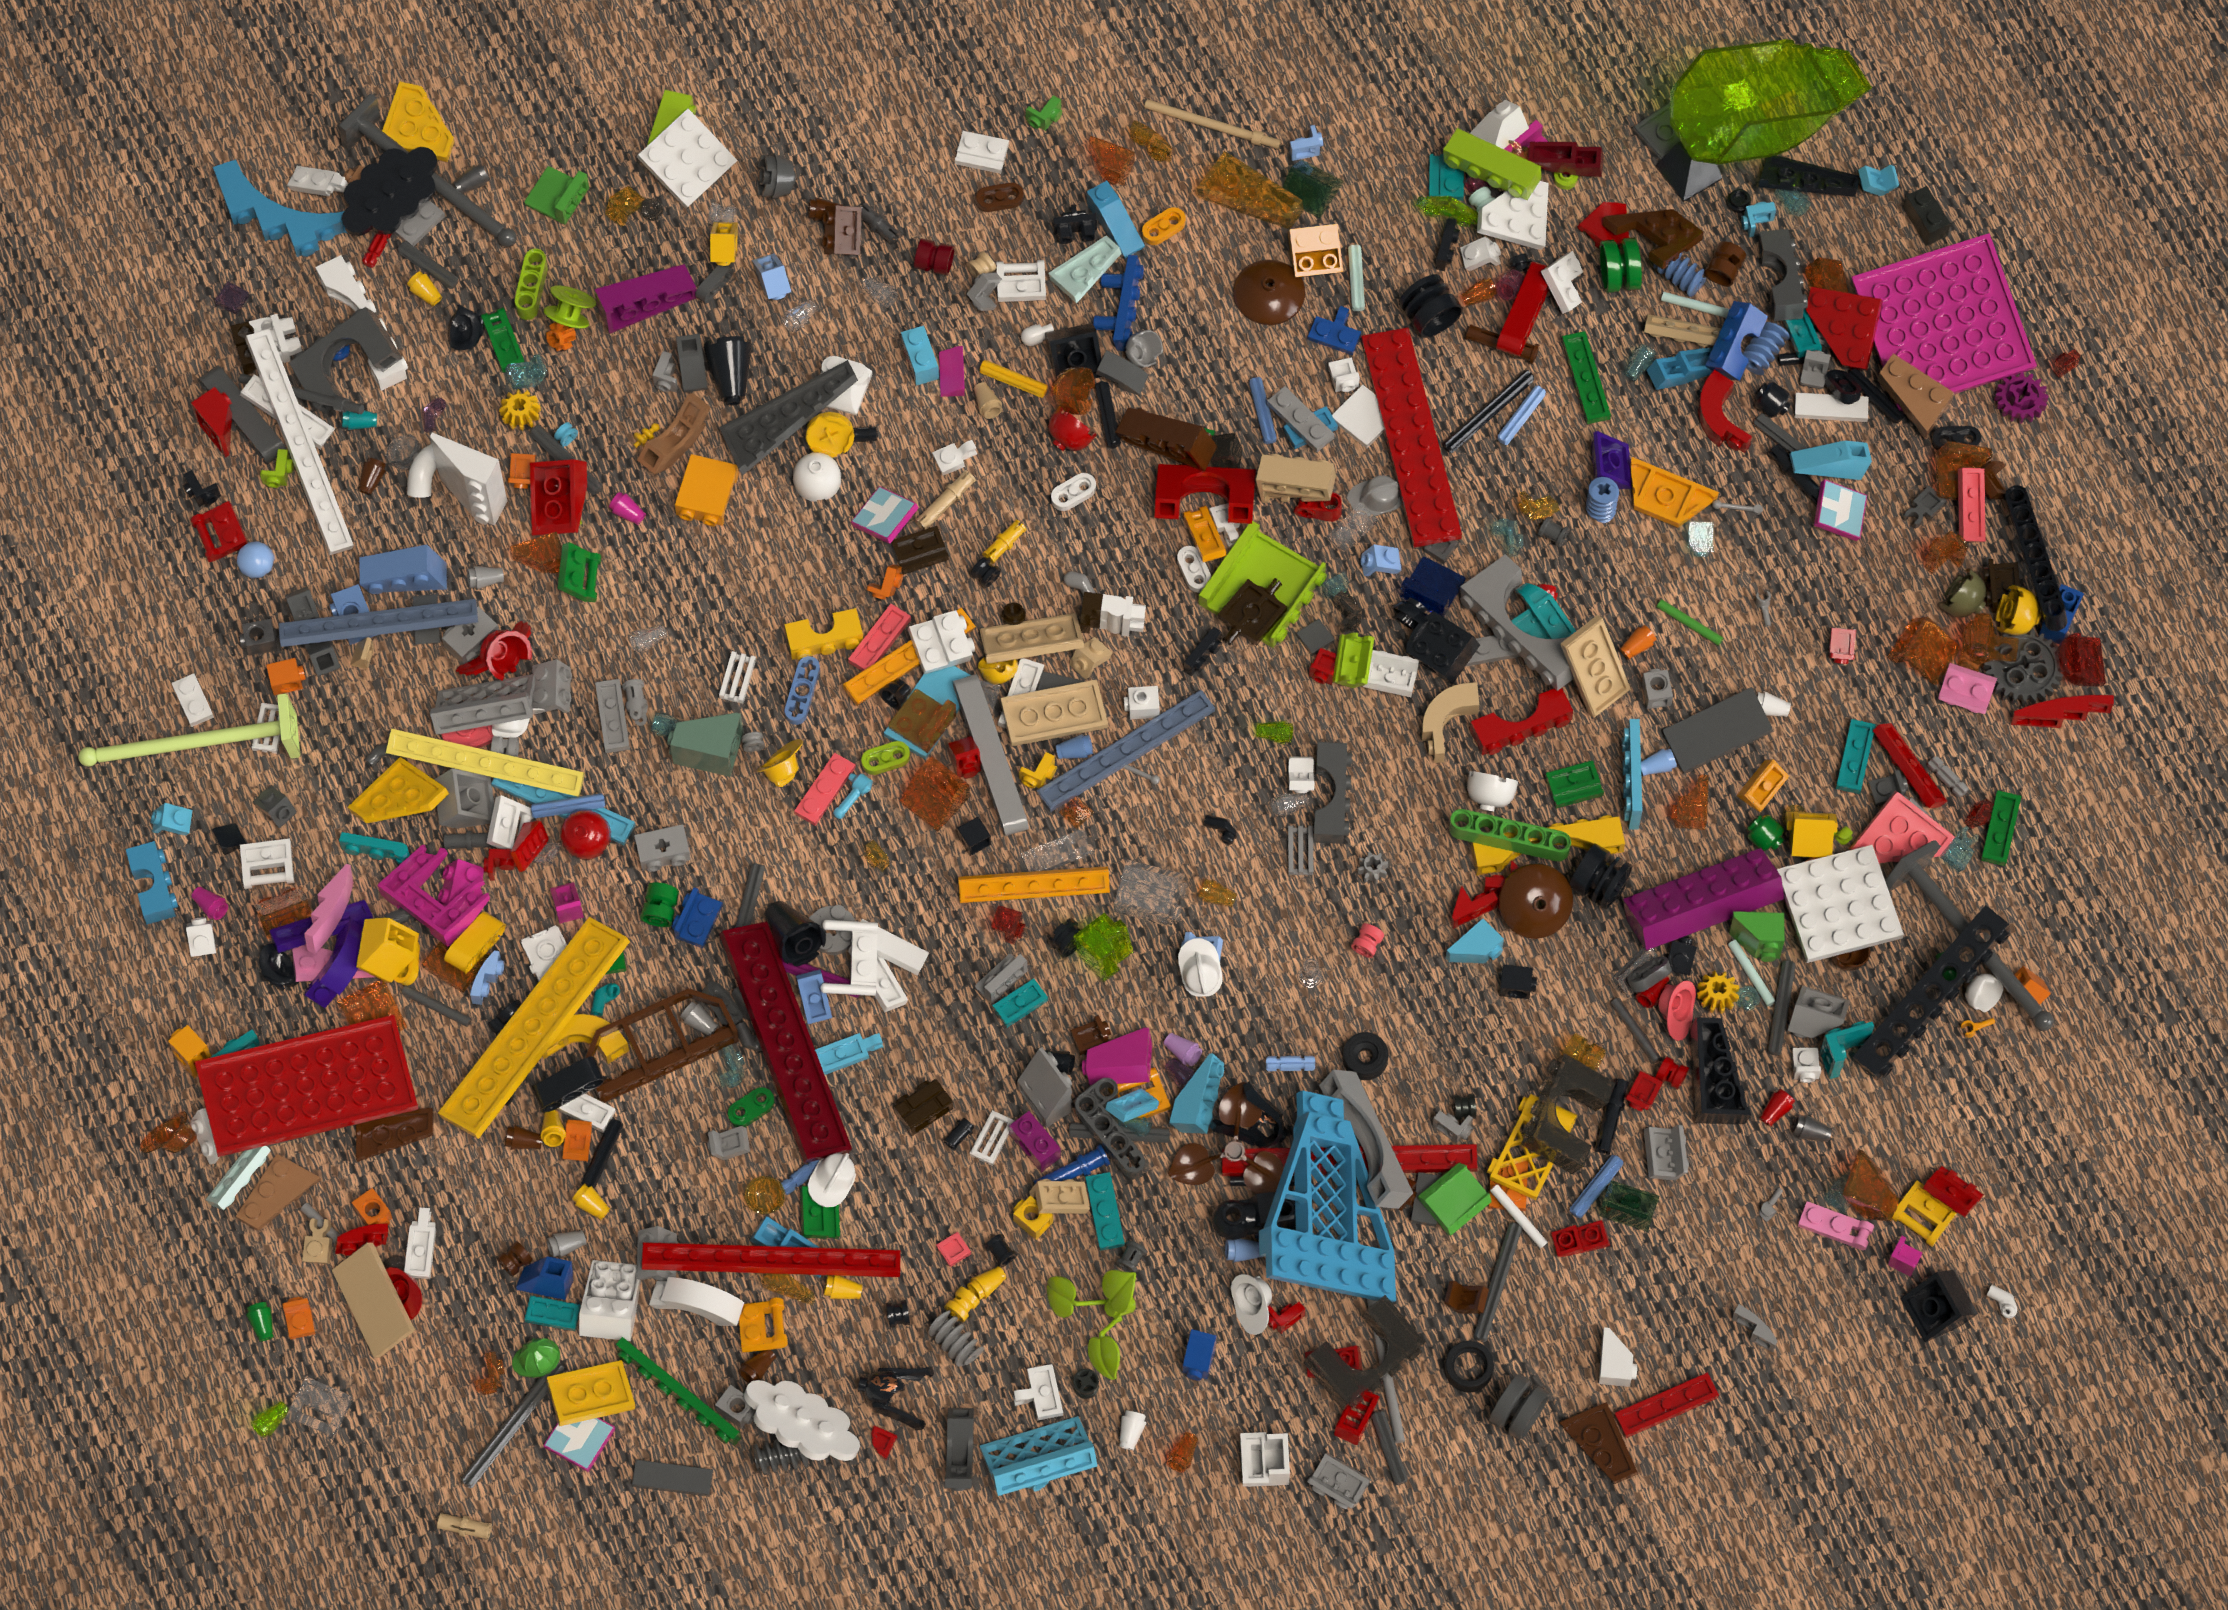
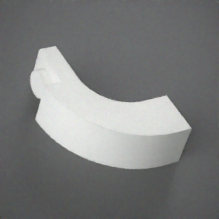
M668 1277L667 1281H656L649 1305L656 1309L689 1311L703 1316L719 1326H737L744 1302L721 1289L704 1283Z

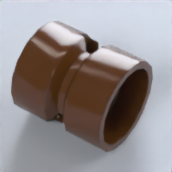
M1722 241L1718 243L1713 253V258L1705 269L1706 277L1721 286H1732L1738 275V270L1741 269L1746 259L1745 251L1731 242Z

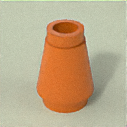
M1643 625L1641 628L1637 627L1619 650L1630 660L1632 657L1654 646L1653 642L1657 638L1646 625Z

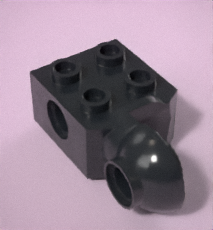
M1411 597L1407 601H1401L1392 605L1391 608L1397 613L1395 618L1413 630L1407 642L1406 652L1413 659L1419 660L1421 666L1453 685L1479 648V642L1473 635L1438 613L1425 614L1427 608Z
M1276 1192L1256 1194L1247 1200H1227L1222 1202L1212 1214L1214 1230L1221 1237L1229 1240H1237L1254 1234V1237L1259 1239V1231L1264 1229ZM1284 1199L1277 1220L1278 1227L1296 1231L1294 1200ZM1230 1214H1236L1240 1219L1231 1222L1226 1217Z

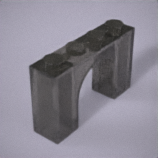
M1564 1053L1557 1059H1552L1547 1067L1548 1076L1539 1088L1538 1092L1541 1093L1539 1099L1531 1108L1530 1113L1533 1115L1523 1129L1522 1134L1524 1138L1521 1145L1573 1174L1584 1167L1592 1145L1569 1133L1561 1125L1556 1114L1557 1099L1559 1096H1568L1597 1111L1608 1104L1615 1082Z
M1386 1295L1370 1306L1362 1316L1382 1341L1384 1347V1360L1382 1364L1371 1370L1354 1369L1342 1360L1327 1341L1308 1355L1304 1361L1306 1367L1342 1410H1345L1348 1406H1351L1352 1409L1364 1400L1362 1395L1369 1390L1371 1393L1375 1392L1384 1384L1382 1379L1387 1375L1391 1378L1403 1369L1401 1364L1406 1360L1412 1362L1423 1353L1420 1349L1425 1341Z

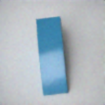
M1713 347L1679 351L1675 357L1655 359L1648 367L1647 372L1656 390L1683 385L1710 375L1713 371L1705 365Z
M767 1216L761 1220L749 1240L757 1246L820 1248L791 1228L787 1230ZM813 1275L817 1278L821 1277V1275Z

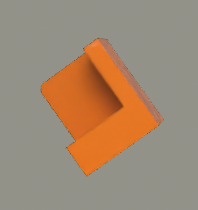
M2022 966L2014 974L2039 1004L2051 994L2045 982L2025 966Z

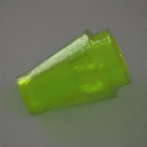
M1287 720L1257 723L1256 737L1283 745L1291 743L1293 723H1288Z
M279 1401L270 1408L255 1415L251 1426L262 1438H265L267 1435L271 1436L285 1416L290 1413V1410L282 1401Z

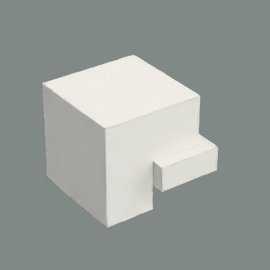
M1266 1432L1240 1433L1243 1486L1289 1485L1288 1433L1267 1434V1437Z

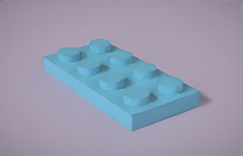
M1630 719L1628 728H1624L1622 738V752H1624L1622 775H1625L1623 798H1626L1624 821H1628L1629 830H1639L1642 816L1640 719Z

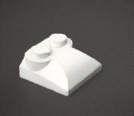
M838 356L827 357L822 363L820 374L848 359ZM848 360L858 381L826 407L857 416L871 380L872 371L861 363Z

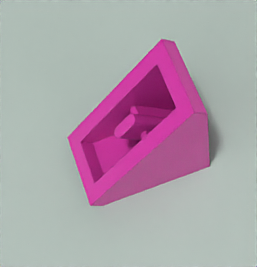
M574 882L550 888L559 924L584 918Z

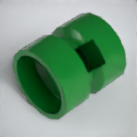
M649 883L645 894L647 902L643 904L640 919L648 925L663 928L670 927L674 918L675 911L673 908L677 905L679 890L665 883Z

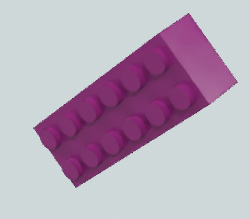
M1762 848L1624 898L1623 902L1628 924L1644 948L1649 950L1732 919L1733 912H1751L1783 900L1784 892L1781 875Z

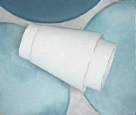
M1765 691L1763 693H1756L1767 716H1788L1791 703Z
M1126 1410L1125 1415L1121 1417L1119 1447L1134 1451L1146 1425L1145 1415Z

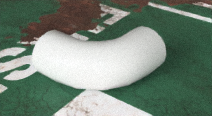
M432 444L421 449L411 464L407 480L408 496L419 498L431 496L432 477L437 469Z

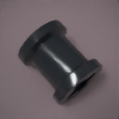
M1003 1234L994 1236L984 1246L986 1251H990L998 1261L997 1266L1000 1268L1012 1262L1018 1255L1004 1241L1005 1236Z

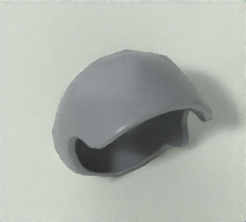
M1151 330L1134 333L1128 339L1125 347L1128 360L1141 369L1156 364L1157 356L1163 352L1160 337Z

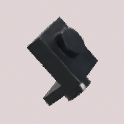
M192 470L183 474L186 481L183 484V488L189 498L194 497L199 507L211 505L221 497L216 483L202 489Z
M1684 936L1672 941L1668 960L1673 972L1690 976L1698 943L1693 942L1694 938Z

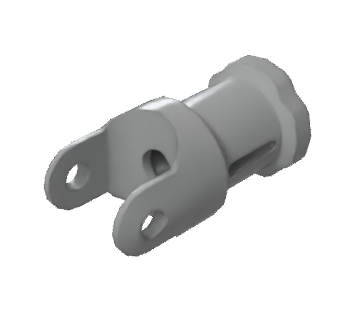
M641 679L628 680L622 684L627 696L626 710L630 712L631 718L635 720L638 726H643L647 722L646 713L648 709L647 700L644 699L642 689L644 681Z

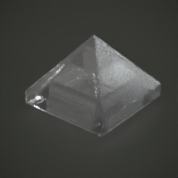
M547 843L532 862L551 866L561 848V844Z

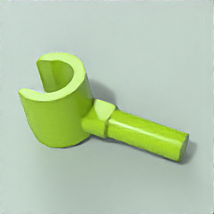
M1844 826L1840 831L1834 832V837L1841 845H1845L1853 839L1851 836L1853 832Z

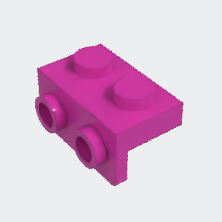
M460 859L446 865L442 875L444 884L438 894V902L443 906L448 905L477 877L481 876L483 878L484 868Z

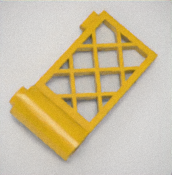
M1530 1094L1528 1098L1523 1097L1518 1108L1522 1113L1499 1159L1493 1158L1487 1173L1491 1174L1490 1180L1536 1200L1574 1126L1577 1114ZM1522 1124L1532 1127L1536 1135L1523 1138L1520 1132ZM1552 1136L1559 1139L1557 1146L1546 1149L1542 1138ZM1538 1140L1542 1150L1530 1154L1525 1143ZM1521 1145L1525 1155L1513 1159L1509 1151L1510 1148ZM1544 1155L1548 1163L1547 1166L1536 1169L1532 1159ZM1527 1160L1532 1171L1519 1175L1515 1164ZM1511 1165L1515 1176L1504 1178L1498 1175L1500 1168ZM1534 1176L1537 1182L1535 1190L1524 1187L1522 1179Z

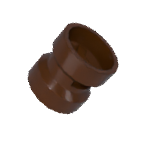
M517 1241L510 1246V1250L507 1253H501L497 1257L500 1265L511 1277L519 1273V1268L527 1266L533 1261L526 1249Z

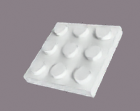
M689 109L682 113L637 155V158L686 209L738 161Z

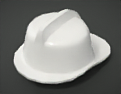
M532 708L533 714L545 711V709ZM530 718L492 725L493 736L516 738L527 730Z
M1194 938L1187 941L1181 947L1178 954L1183 984L1191 995L1197 997L1211 996L1220 989L1222 984V971L1216 948L1209 941L1202 938Z
M834 1153L818 1162L808 1182V1192L812 1200L818 1205L834 1207L841 1204L846 1198L856 1177L854 1164L849 1158V1154Z
M1238 1275L1234 1278L1231 1285L1237 1318L1247 1333L1253 1335L1260 1334L1266 1329L1269 1321L1267 1306H1269L1272 1300L1271 1289L1260 1276Z

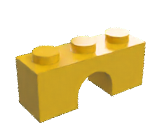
M857 609L832 613L834 626L831 631L825 634L814 632L810 627L808 619L784 624L792 660H801L803 657L820 653L822 655H830L842 648L848 650L857 648L863 640V632Z

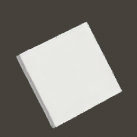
M1364 385L1332 414L1337 425L1366 449L1384 432L1376 395Z

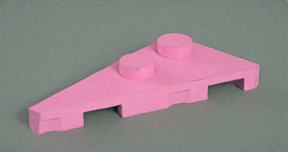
M306 944L291 949L296 982L313 981L327 964L333 951L321 948L317 954H313L307 951ZM358 968L352 979L372 978L375 976Z

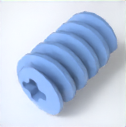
M1682 252L1676 261L1671 260L1668 263V267L1663 270L1654 264V269L1658 268V273H1665V278L1667 280L1672 279V283L1675 286L1680 285V290L1687 291L1689 297L1694 296L1706 281V277H1702L1705 271L1703 268L1695 272L1697 264L1694 263L1689 267L1690 258L1687 257L1683 261L1680 260Z
M1765 322L1759 338L1753 337L1750 344L1746 346L1745 351L1742 352L1749 359L1746 369L1756 375H1764L1763 369L1770 367L1769 362L1775 360L1774 355H1778L1780 353L1779 348L1785 345L1784 341L1789 340V333L1775 323Z
M1608 477L1595 478L1589 485L1586 511L1591 518L1601 523L1609 522L1616 514L1619 489L1612 479Z

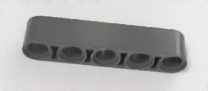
M219 365L198 378L204 391H209L216 387L220 393L225 392L232 402L229 405L232 412V425L236 424L234 427L246 442L250 441L248 444L260 459L264 458L263 462L266 465L277 458L278 449H286L281 439L253 405L240 396L241 391Z

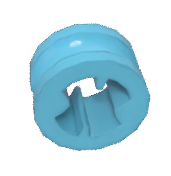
M566 422L557 429L554 438L557 441L561 440L560 444L562 446H567L577 437L578 430L572 428V425Z

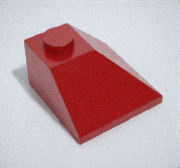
M213 387L191 402L197 424L226 458L230 455L232 412L229 405L232 402L225 392L220 393L216 387Z

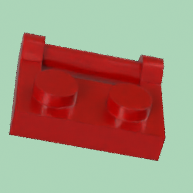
M230 501L203 514L194 515L190 519L192 526L199 533L206 550L205 556L208 562L221 559L241 549L248 543ZM212 522L222 545L221 547L215 548L205 524Z

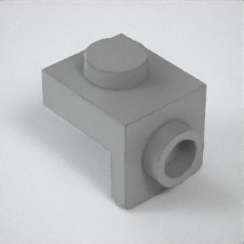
M996 272L982 273L974 280L975 284L967 293L974 307L981 311L994 310L997 306L989 297L1002 280Z
M1807 350L1800 384L1823 389L1830 355L1818 350Z
M743 1126L722 1133L714 1130L708 1132V1149L713 1156L721 1160H728L750 1152L747 1128Z

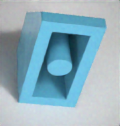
M1482 919L1447 949L1446 960L1461 963H1486L1490 958L1495 960L1503 952L1504 938Z

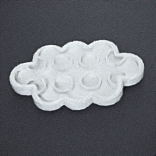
M760 1380L752 1381L748 1384L744 1393V1399L750 1407L756 1410L753 1416L754 1422L762 1431L775 1434L780 1443L787 1447L798 1448L805 1457L811 1460H824L829 1455L843 1461L852 1460L856 1457L860 1448V1442L854 1434L848 1431L850 1419L843 1411L828 1407V1404L821 1396L811 1393L806 1394L801 1386L792 1381H781L775 1386Z

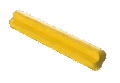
M983 360L980 365L981 374L1041 398L1047 393V384L988 360Z

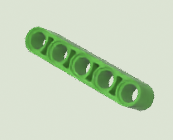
M1465 809L1454 811L1450 818L1449 831L1454 838L1552 861H1563L1570 852V836L1562 831ZM1463 821L1467 826L1459 827L1455 823ZM1488 827L1492 831L1484 833L1480 830V828ZM1507 832L1514 833L1516 837L1507 838L1504 834ZM1537 838L1540 840V843L1533 844L1529 839ZM1556 843H1560L1564 845L1565 848L1556 849L1553 845Z

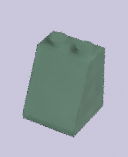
M731 713L677 722L675 730L670 731L667 744L670 745L669 755H672L673 764L731 777L741 744V737L744 734L741 714Z

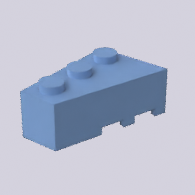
M427 544L359 557L360 585L371 594L447 589V563Z

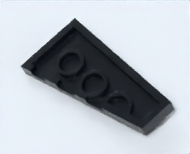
M1768 153L1758 187L1855 197L1860 176Z

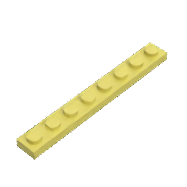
M391 729L386 753L578 797H580L585 772L396 729Z

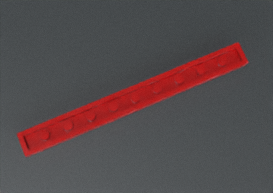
M1477 1144L1391 1146L1404 1173L1448 1172L1458 1163L1467 1165V1169L1470 1172H1477L1478 1169ZM1359 1146L1367 1172L1369 1174V1167L1365 1152L1363 1150V1147ZM1291 1148L1245 1149L1244 1155L1254 1161L1255 1156L1259 1152H1270L1276 1155L1283 1166H1285ZM1311 1151V1159L1314 1161L1316 1156ZM1329 1153L1327 1158L1334 1166L1337 1162ZM1224 1157L1222 1158V1176H1243L1245 1169L1250 1164L1242 1159L1233 1162ZM1319 1163L1317 1165V1168L1323 1175H1325L1327 1171L1324 1169L1322 1164Z
M643 1242L642 1270L900 1277L901 1250Z

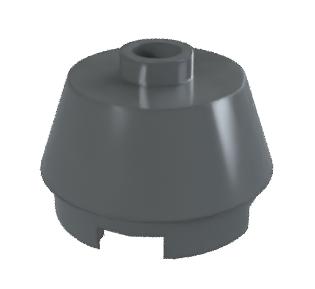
M773 152L770 155H761L757 168H760L759 180H756L757 194L766 197L768 200L789 195L796 181L793 162Z

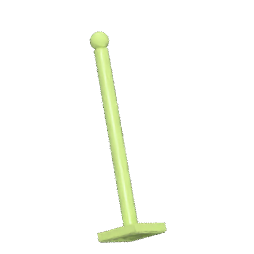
M279 694L277 695L278 721L106 746L96 750L92 747H85L79 752L78 758L82 765L90 767L95 765L97 761L99 763L278 735H281V741L290 758H299L300 744L297 713L288 695Z

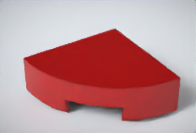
M874 1425L871 1434L873 1447L880 1457L887 1460L898 1437Z

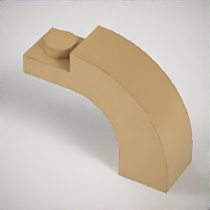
M1477 682L1449 687L1438 694L1429 704L1423 719L1421 737L1422 741H1428V754L1433 755L1434 763L1444 762L1443 728L1447 722L1457 716L1478 714L1480 704Z

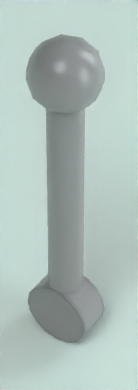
M1720 500L1712 502L1714 509L1722 507L1752 511L1757 515L1763 511V507L1759 504L1752 507L1721 503Z
M1129 765L1123 767L1150 780L1154 785L1160 782V778L1157 775L1151 776Z

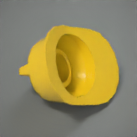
M796 739L784 745L764 765L759 767L757 772H763L769 781L773 782L777 787H783L789 783L799 770L795 753L802 746L803 740Z

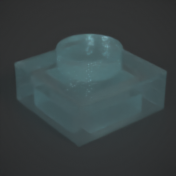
M1342 572L1323 583L1322 593L1327 600L1332 597L1339 598L1346 593L1349 583L1346 574Z

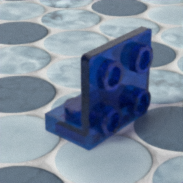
M1422 557L1411 577H1405L1403 580L1400 597L1406 600L1411 597L1425 606L1427 611L1431 613L1436 612L1444 617L1459 593L1460 586L1465 583L1466 578L1427 557Z

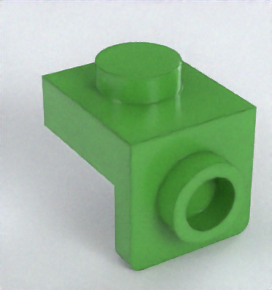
M1053 95L1041 112L1028 106L1026 109L1028 124L1035 129L1041 128L1046 131L1051 123H1056L1062 115L1061 99Z

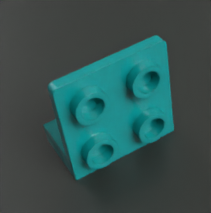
M1860 1021L1851 1025V1028L1844 1030L1835 1028L1827 1032L1819 1053L1829 1079L1839 1077L1844 1061L1847 1058L1845 1050L1863 1045L1872 1035L1874 1029L1873 1022L1865 1023V1021Z

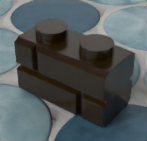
M937 1079L931 1082L929 1080L922 1082L916 1088L917 1091L910 1096L905 1094L895 1102L894 1113L911 1136H914L953 1110L952 1099L944 1091Z

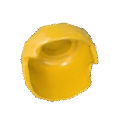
M983 657L978 663V669L988 683L1000 685L1014 677L1018 670V663L1014 659L987 664L986 658Z

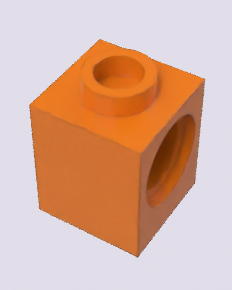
M296 658L266 664L274 696L303 689L301 681L306 680L303 666L297 665Z
M373 1188L351 1202L354 1211L366 1226L388 1223L389 1225L390 1220L393 1219L390 1210ZM371 1209L380 1210L376 1216L371 1217L367 1215Z

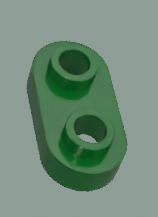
M760 1087L733 1103L728 1109L730 1123L735 1127H747L770 1112L775 1104L773 1093L767 1088ZM760 1096L766 1098L764 1102L757 1101ZM739 1110H743L745 1114L743 1116H737L736 1112Z

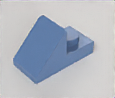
M821 970L797 975L798 992L807 1023L811 1024L832 1018L827 994L822 993L820 990L821 985L824 983Z

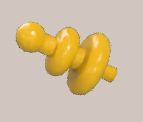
M653 423L649 430L643 428L642 435L639 432H635L633 437L637 442L633 446L635 448L640 445L644 447L647 440L654 439L653 433L659 431V424Z

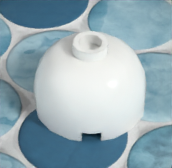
M810 453L797 461L793 470V483L796 492L804 499L809 501L827 500L837 493L841 485V472L837 462L831 456L824 453Z
M1469 771L1467 781L1468 794L1472 801L1480 804L1481 810L1494 812L1495 807H1505L1514 799L1518 781L1509 778L1505 780L1496 775Z

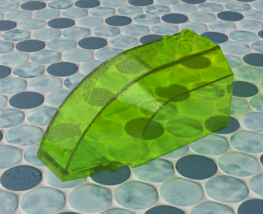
M1790 39L1706 49L1699 53L1670 89V125L1693 161L1718 165L1766 158L1789 151L1808 140L1841 112L1869 92L1872 86L1847 50L1826 46L1819 49L1806 42L1803 45L1794 44V41Z

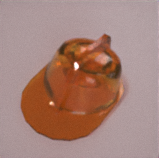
M185 1111L180 1112L172 1119L152 1129L142 1140L140 1150L143 1153H150L162 1148L171 1153H178L187 1148L197 1138V1134L186 1121L187 1113Z

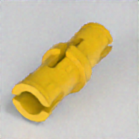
M1015 519L1003 533H999L993 544L982 553L983 557L990 558L991 564H994L1006 550H1010L1013 547V543L1026 531V527L1022 523L1020 526L1018 525L1020 523L1019 520Z

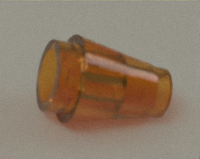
M1483 277L1462 293L1461 297L1468 307L1494 299V296L1498 294V290L1491 277L1486 279Z
M1185 1432L1168 1453L1167 1465L1174 1471L1181 1473L1190 1468L1198 1438L1192 1433Z

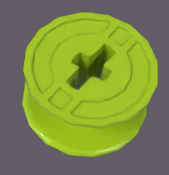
M562 285L551 287L550 292L559 300L558 306L545 307V315L553 321L568 327L587 328L589 321L580 313L582 308L595 307V299L587 293L572 287Z

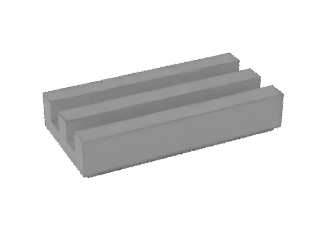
M1288 826V875H1313V826H1308V828ZM1293 834H1298V869H1293ZM1303 834H1308V869H1303Z

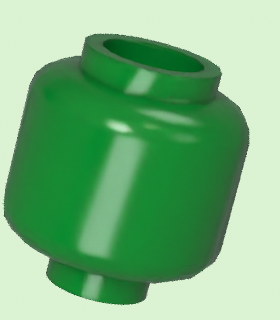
M1759 814L1747 827L1749 831L1748 839L1757 848H1762L1763 851H1767L1770 848L1776 850L1784 841L1781 837L1784 828L1771 815H1764L1762 817Z

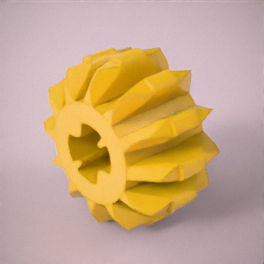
M517 389L515 395L508 392V399L501 400L500 415L503 417V423L505 425L510 424L512 430L519 425L520 430L523 431L524 425L527 424L532 428L533 421H539L540 404H538L537 397L535 395L531 396L528 390L521 394L520 390Z
M1714 970L1711 977L1705 974L1702 978L1703 982L1698 983L1697 989L1699 992L1697 993V999L1703 1000L1701 1003L1702 1008L1710 1005L1711 1013L1715 1011V1008H1718L1721 1014L1724 1013L1725 1007L1731 1010L1734 1007L1733 1002H1737L1739 999L1737 994L1740 989L1739 985L1734 984V976L1726 978V971L1722 972L1721 976H1718Z

